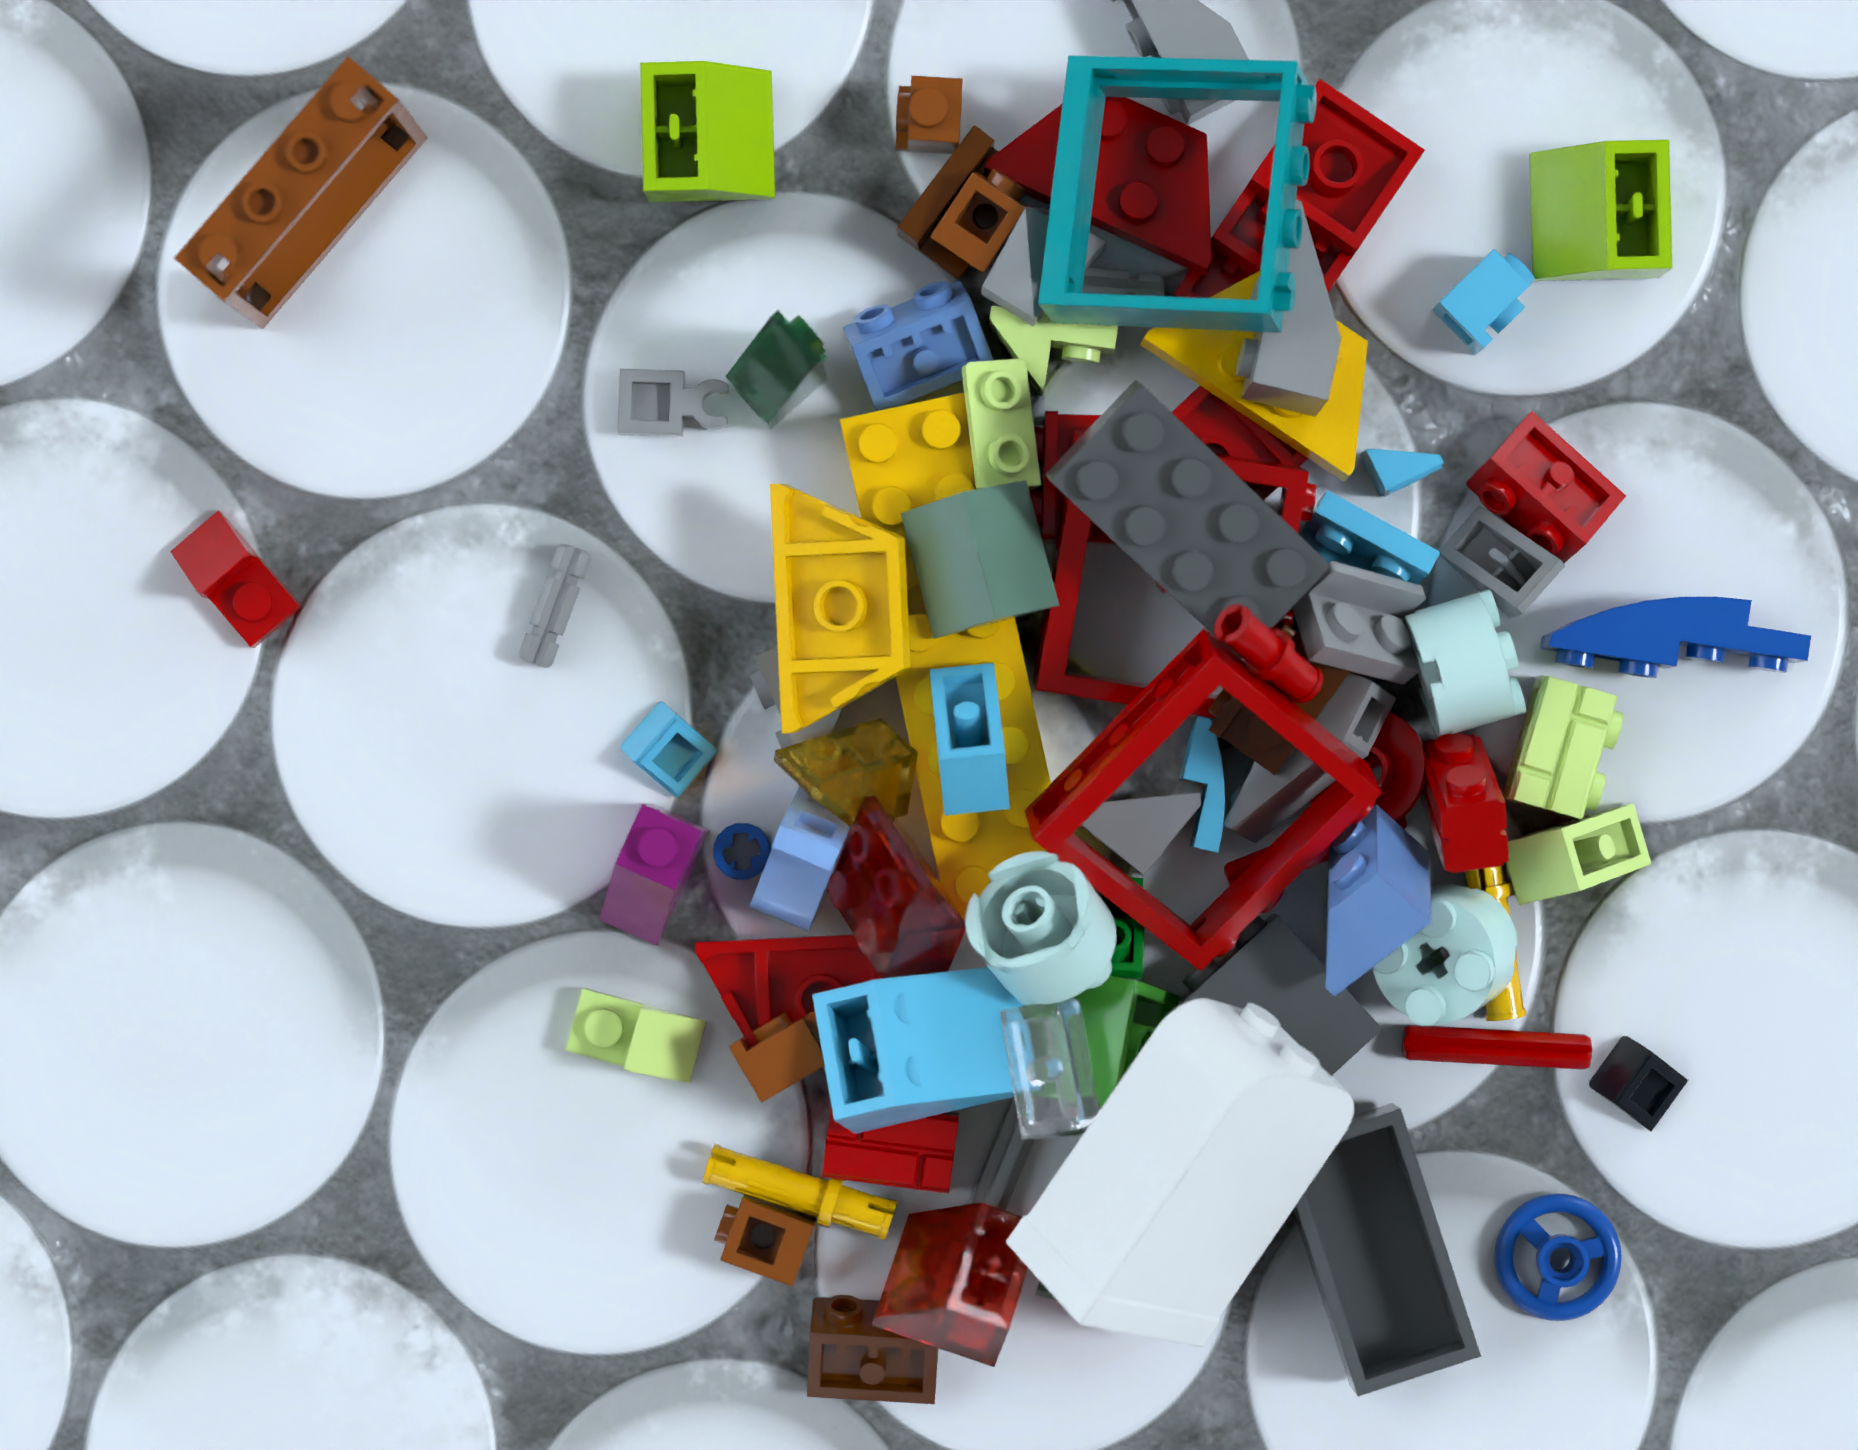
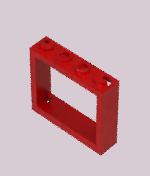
M1074 431L1072 446L1085 432ZM1214 453L1242 481L1282 487L1278 515L1297 533H1299L1301 521L1310 522L1315 506L1316 484L1307 483L1309 476L1307 470L1299 466ZM1064 495L1051 568V576L1059 606L1044 610L1032 682L1036 690L1129 705L1148 684L1066 672L1091 519ZM1289 610L1273 628L1281 630L1285 624L1293 627V610ZM1211 694L1192 715L1216 718L1208 710L1218 695Z
M1203 628L1024 811L1033 841L1050 854H1056L1058 856L1056 859L1061 863L1065 861L1070 864L1073 863L1081 870L1093 888L1194 967L1202 971L1215 957H1221L1228 953L1236 944L1240 933L1260 913H1266L1273 909L1281 900L1285 888L1304 869L1316 866L1327 854L1330 844L1350 824H1356L1363 820L1369 814L1376 798L1382 792L1367 762L1270 682L1259 680L1246 669L1241 658ZM1221 686L1336 781L1197 919L1188 924L1075 835L1074 832Z

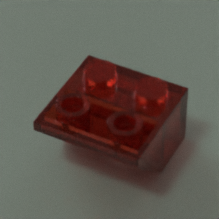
M875 795L864 796L854 823L849 829L847 840L835 871L829 880L827 892L830 900L843 916L856 937L859 948L867 955L881 979L948 972L966 931L965 920L911 836Z
M982 1202L910 1213L899 1241L872 1326L994 1367L1008 1334L1028 1270L1027 1265L1006 1243L1023 1216Z

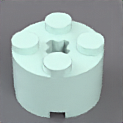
M1488 589L1430 606L1404 616L1403 619L1411 634L1412 647L1420 668L1417 674L1421 688H1418L1429 722L1437 736L1448 733L1455 734L1526 713V705L1519 682L1515 676L1509 678L1508 671L1519 668L1512 638L1508 631L1496 634L1494 628L1500 626V618L1491 590Z
M1045 851L1022 853L997 865L987 875L991 882L986 886L979 898L974 892L968 903L965 918L966 932L972 947L1005 989L1015 996L1021 1004L1027 1006L1062 1002L1082 993L1087 988H1096L1102 985L1112 971L1110 960L1116 944V926L1113 916L1081 870L1073 863L1070 864L1066 861L1061 863L1056 859L1058 858L1056 854H1050Z
M1439 884L1431 887V923L1373 967L1376 982L1383 995L1398 1011L1408 1016L1413 1023L1420 1026H1431L1433 1024H1448L1459 1021L1496 998L1510 983L1515 970L1513 967L1515 949L1518 947L1517 932L1505 908L1487 892L1477 888L1470 889L1454 884ZM1442 946H1444L1450 954V957H1448L1447 959L1444 958L1440 951Z

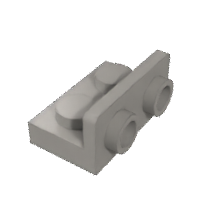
M1329 562L1331 567L1292 607L1308 660L1404 685L1420 671L1412 647L1411 634L1403 618L1426 599L1423 587L1342 563Z

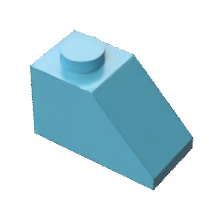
M994 663L929 669L944 816L1010 809Z

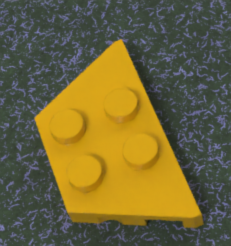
M1261 270L1210 298L1250 300L1256 279L1260 277ZM1336 320L1341 342L1329 399L1316 417L1241 399L1245 378L1235 375L1236 364L1244 338L1254 339L1255 332L1154 327L1140 343L1142 347L1341 481L1345 482L1355 468L1368 341Z
M770 484L782 734H790L802 731L911 668L905 538L787 484Z

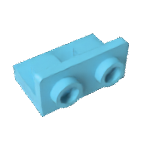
M1328 490L1314 506L1310 522L1304 524L1299 534L1328 563L1334 561L1418 585L1429 575L1440 554V551Z

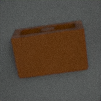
M975 125L897 226V234L901 239L955 279L961 278L970 264L930 238V236L971 173L979 172L984 176V167L988 159L998 152L994 149L995 140ZM982 204L976 210L975 219L979 226L990 229L996 224L998 213L992 205Z

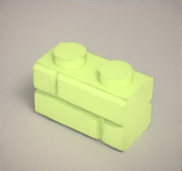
M1536 676L1502 794L1504 800L1574 820H1583L1586 809L1595 811L1602 797L1606 780L1605 774L1596 772L1603 747L1611 750L1614 748L1622 727L1623 713L1614 711L1618 696L1551 676Z

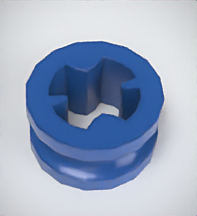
M735 823L726 827L717 836L713 845V857L717 867L726 876L735 880H747L759 875L764 870L771 852V844L767 835L759 827L750 823ZM737 833L750 834L747 841L752 842L756 839L760 846V854L751 857V868L747 870L736 869L737 860L729 864L724 855V848L734 845V834Z

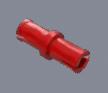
M1240 604L1227 607L1218 616L1214 625L1216 638L1222 643H1226L1244 658V665L1251 674L1259 680H1270L1290 700H1295L1297 703L1307 702L1316 696L1323 683V674L1317 666H1313L1294 650V643L1287 634L1278 628H1268L1252 614L1251 610Z

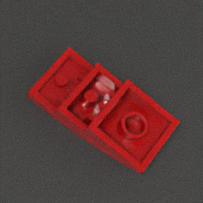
M1319 79L1315 84V118L1312 124L1304 123L1302 146H1307L1309 150V176L1306 186H1297L1296 200L1302 202L1327 292H1329L1425 149ZM1275 144L1211 237L1212 262L1206 277L1189 270L1172 297L1210 298L1261 270V250L1265 235Z

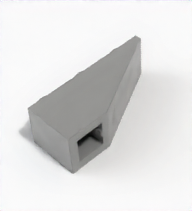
M1123 0L1133 21L1125 24L1126 29L1140 57L1151 55L1154 58L1249 60L1231 23L1198 0ZM1161 98L1168 112L1173 115L1180 111L1187 125L1236 101Z
M1296 200L1295 209L1301 210L1303 230L1300 247L1298 249H1290L1288 272L1294 273L1296 282L1293 310L1291 312H1283L1281 333L1255 332L1254 339L1244 338L1238 355L1235 375L1245 378L1241 399L1316 417L1329 399L1341 337L1302 202ZM1263 239L1261 254H1263L1264 239ZM1260 277L1256 279L1250 300H1257Z
M1351 672L1316 721L1359 757L1364 759L1368 756L1396 698L1374 682ZM1295 748L1276 775H1273L1257 762H1254L1245 782L1237 786L1230 798L1228 805L1229 814L1223 826L1257 843L1336 780L1297 748Z

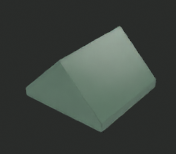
M1026 480L960 492L901 513L934 639L1059 606Z

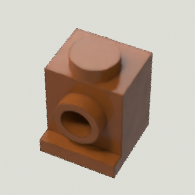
M911 75V86H899L895 151L953 154L959 146L962 78Z
M994 168L987 178L979 172H972L930 238L982 273L990 271L1025 207H1029L1019 200L1025 189ZM982 204L992 205L998 213V220L990 229L979 226L975 219L976 210Z
M815 1010L794 1022H791L786 1012L753 1031L758 1043L750 1048L743 1037L734 1041L729 1046L761 1103L825 1066Z
M744 1195L739 1208L727 1204L714 1238V1241L725 1244L720 1261L793 1287L817 1219L806 1215L802 1216ZM759 1224H767L775 1231L776 1239L769 1246H759L752 1239V1229Z

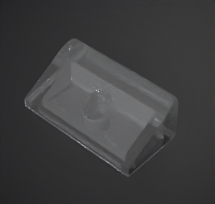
M1070 998L1053 1004H1032L1000 1011L1022 1140L1075 1136L1084 1133L1099 1113V1106L1079 999Z

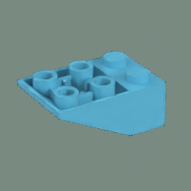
M989 967L876 979L812 995L834 1121L855 1134L1041 1091L1025 1005L1021 1004L1015 996L1005 989Z

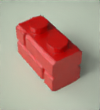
M1448 733L1438 737L1436 740L1423 741L1427 759L1424 767L1426 780L1421 793V804L1444 870L1457 873L1503 866L1504 863L1509 861L1508 837L1505 831L1507 828L1506 805L1501 790L1498 788V782L1481 737L1474 736V734Z
M831 1105L821 1177L949 1194L959 1113L947 1112L855 1134L834 1121Z

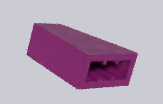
M642 804L615 862L599 920L658 946L710 829L657 805Z

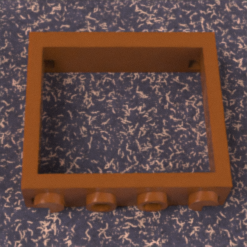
M347 56L175 255L174 259L226 304L261 329H264L428 137L401 101L353 59ZM358 101L364 106L362 110L356 106ZM393 126H398L409 136L408 140L398 151L394 150L383 140V137ZM225 258L229 264L224 270H221L217 265ZM256 284H259L272 296L261 310H258L245 298Z

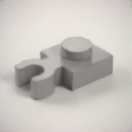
M620 369L619 435L683 437L684 418H693L698 424L711 430L728 427V418L720 415H708L703 409V403L710 394H729V385L721 380L710 379L701 382L695 389H685V372L681 370Z

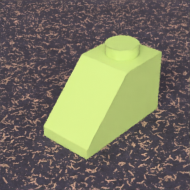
M1634 803L1583 817V820H1572L1508 841L1509 861L1506 862V871L1510 882L1513 884L1518 904L1522 905L1587 889L1651 865V860Z

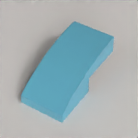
M1196 716L1192 720L1179 777L1181 780L1204 785L1201 794V806L1198 808L1189 847L1219 853L1225 809L1222 759L1216 735L1209 731L1212 725L1210 719Z

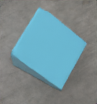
M1366 449L1360 454L1379 496L1383 495L1384 497L1437 472L1442 468L1441 465L1444 464L1440 454L1383 449Z
M663 701L655 705L621 745V750L636 765L676 798L683 793L719 752L716 747Z

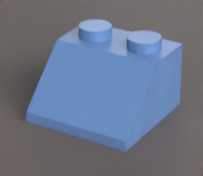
M1377 804L1373 806L1363 820L1356 824H1350L1329 847L1326 915V989L1334 997L1431 923L1429 851Z

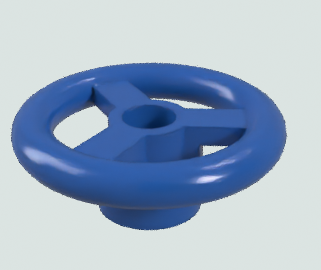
M1560 1193L1535 1197L1514 1210L1506 1219L1498 1234L1494 1252L1496 1274L1502 1289L1509 1299L1526 1313L1549 1321L1576 1319L1599 1307L1607 1299L1617 1283L1622 1260L1620 1241L1608 1217L1589 1201L1574 1195ZM1549 1213L1571 1214L1585 1221L1597 1236L1580 1241L1566 1234L1551 1236L1535 1219ZM1519 1234L1537 1250L1536 1266L1542 1276L1537 1296L1533 1295L1523 1286L1515 1271L1513 1254ZM1557 1248H1567L1570 1254L1569 1263L1562 1269H1552L1549 1261L1551 1253ZM1603 1257L1599 1276L1587 1292L1575 1299L1557 1302L1561 1287H1572L1580 1283L1588 1273L1590 1259Z

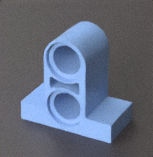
M804 776L779 826L771 846L772 850L749 907L809 931L863 800Z

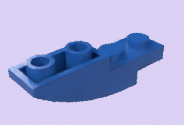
M1673 597L1615 607L1570 622L1542 636L1540 649L1557 652L1555 659L1557 664L1593 668L1595 658L1620 662L1618 673L1646 678H1657L1658 668L1676 667L1680 645L1687 646L1685 657L1689 659L1724 663L1726 652L1750 656L1749 668L1787 673L1788 662L1808 661L1812 635L1748 626L1752 600L1726 597Z

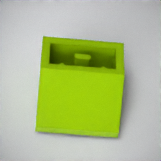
M710 61L640 62L643 192L648 202L775 199L772 70Z
M1669 139L1600 141L1531 152L1529 154L1531 262L1535 281L1660 278L1672 269Z

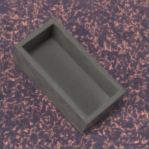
M1136 380L1045 474L1064 495L1215 638L1214 625L1218 616L1223 610L1234 604L1246 606L1268 628H1273L1331 567L1314 548ZM1224 642L1222 643V644H1224L1228 649H1230L1234 654H1236L1239 658L1243 659L1238 653H1236V652H1235L1232 648H1230L1226 643H1224Z
M1391 1103L1353 1115L1345 1134L1293 1208V1212L1349 1385L1357 1396H1361L1481 1357L1401 1108Z

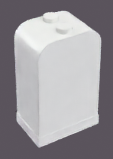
M1202 998L1189 1001L1173 1010L1159 1024L1028 1215L1022 1217L1006 1243L1079 1325L1203 1347L1220 1323V1315L1345 1134L1354 1113L1353 1099L1320 1066L1318 1059L1300 1046L1280 1026L1279 1021L1260 1006L1247 1003L1243 1009L1211 999Z

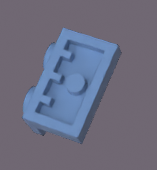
M947 281L928 284L914 293V299L891 308L885 304L870 307L857 314L854 318L855 322L843 327L876 411L894 408L962 381L961 369L969 362L993 361L972 301L960 281L951 284Z

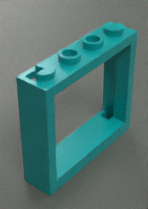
M1068 55L1038 300L1039 306L1053 323L1281 333L1283 312H1291L1295 302V276L1293 272H1288L1290 249H1298L1300 247L1303 230L1301 210L1295 209L1297 186H1306L1309 176V150L1307 146H1302L1304 123L1312 124L1316 113L1315 85H1309L1298 62ZM1106 97L1280 101L1257 300L1082 293Z

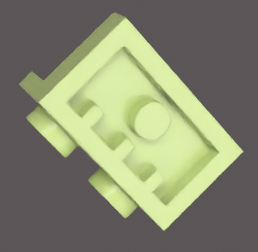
M1026 358L967 363L962 367L961 372L976 489L1026 480L1029 491L1041 486Z

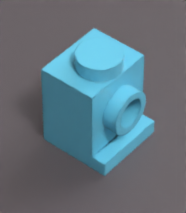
M1493 249L1432 311L1476 355L1493 340L1485 331L1488 326L1499 334L1525 308L1517 298L1535 281V278L1531 271L1516 256L1508 253L1505 257H1502Z

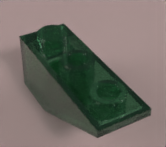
M777 310L768 319L725 377L733 389L771 430L827 380L823 362L828 358L824 354L826 352L825 349L822 347L824 343L802 317L797 315L789 322Z

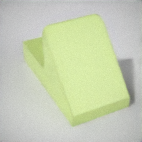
M991 306L989 319L990 329L1012 359L1026 358L1028 380L1041 397H1043L1050 347L1062 349L1061 358L1064 360L1085 364H1099L1100 354L1112 356L1115 350L1118 326L1053 323L1046 313L1034 326H1031L1004 308Z
M582 988L566 1051L624 1066V1070L690 1083L707 1021L588 988Z

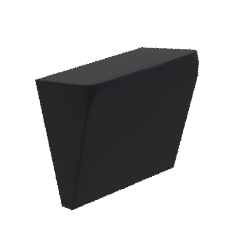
M1623 1036L1591 1078L1589 1086L1652 1132L1689 1080L1651 1050L1630 1037Z

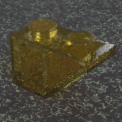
M881 718L775 750L774 761L812 798L855 831L908 815L918 752Z

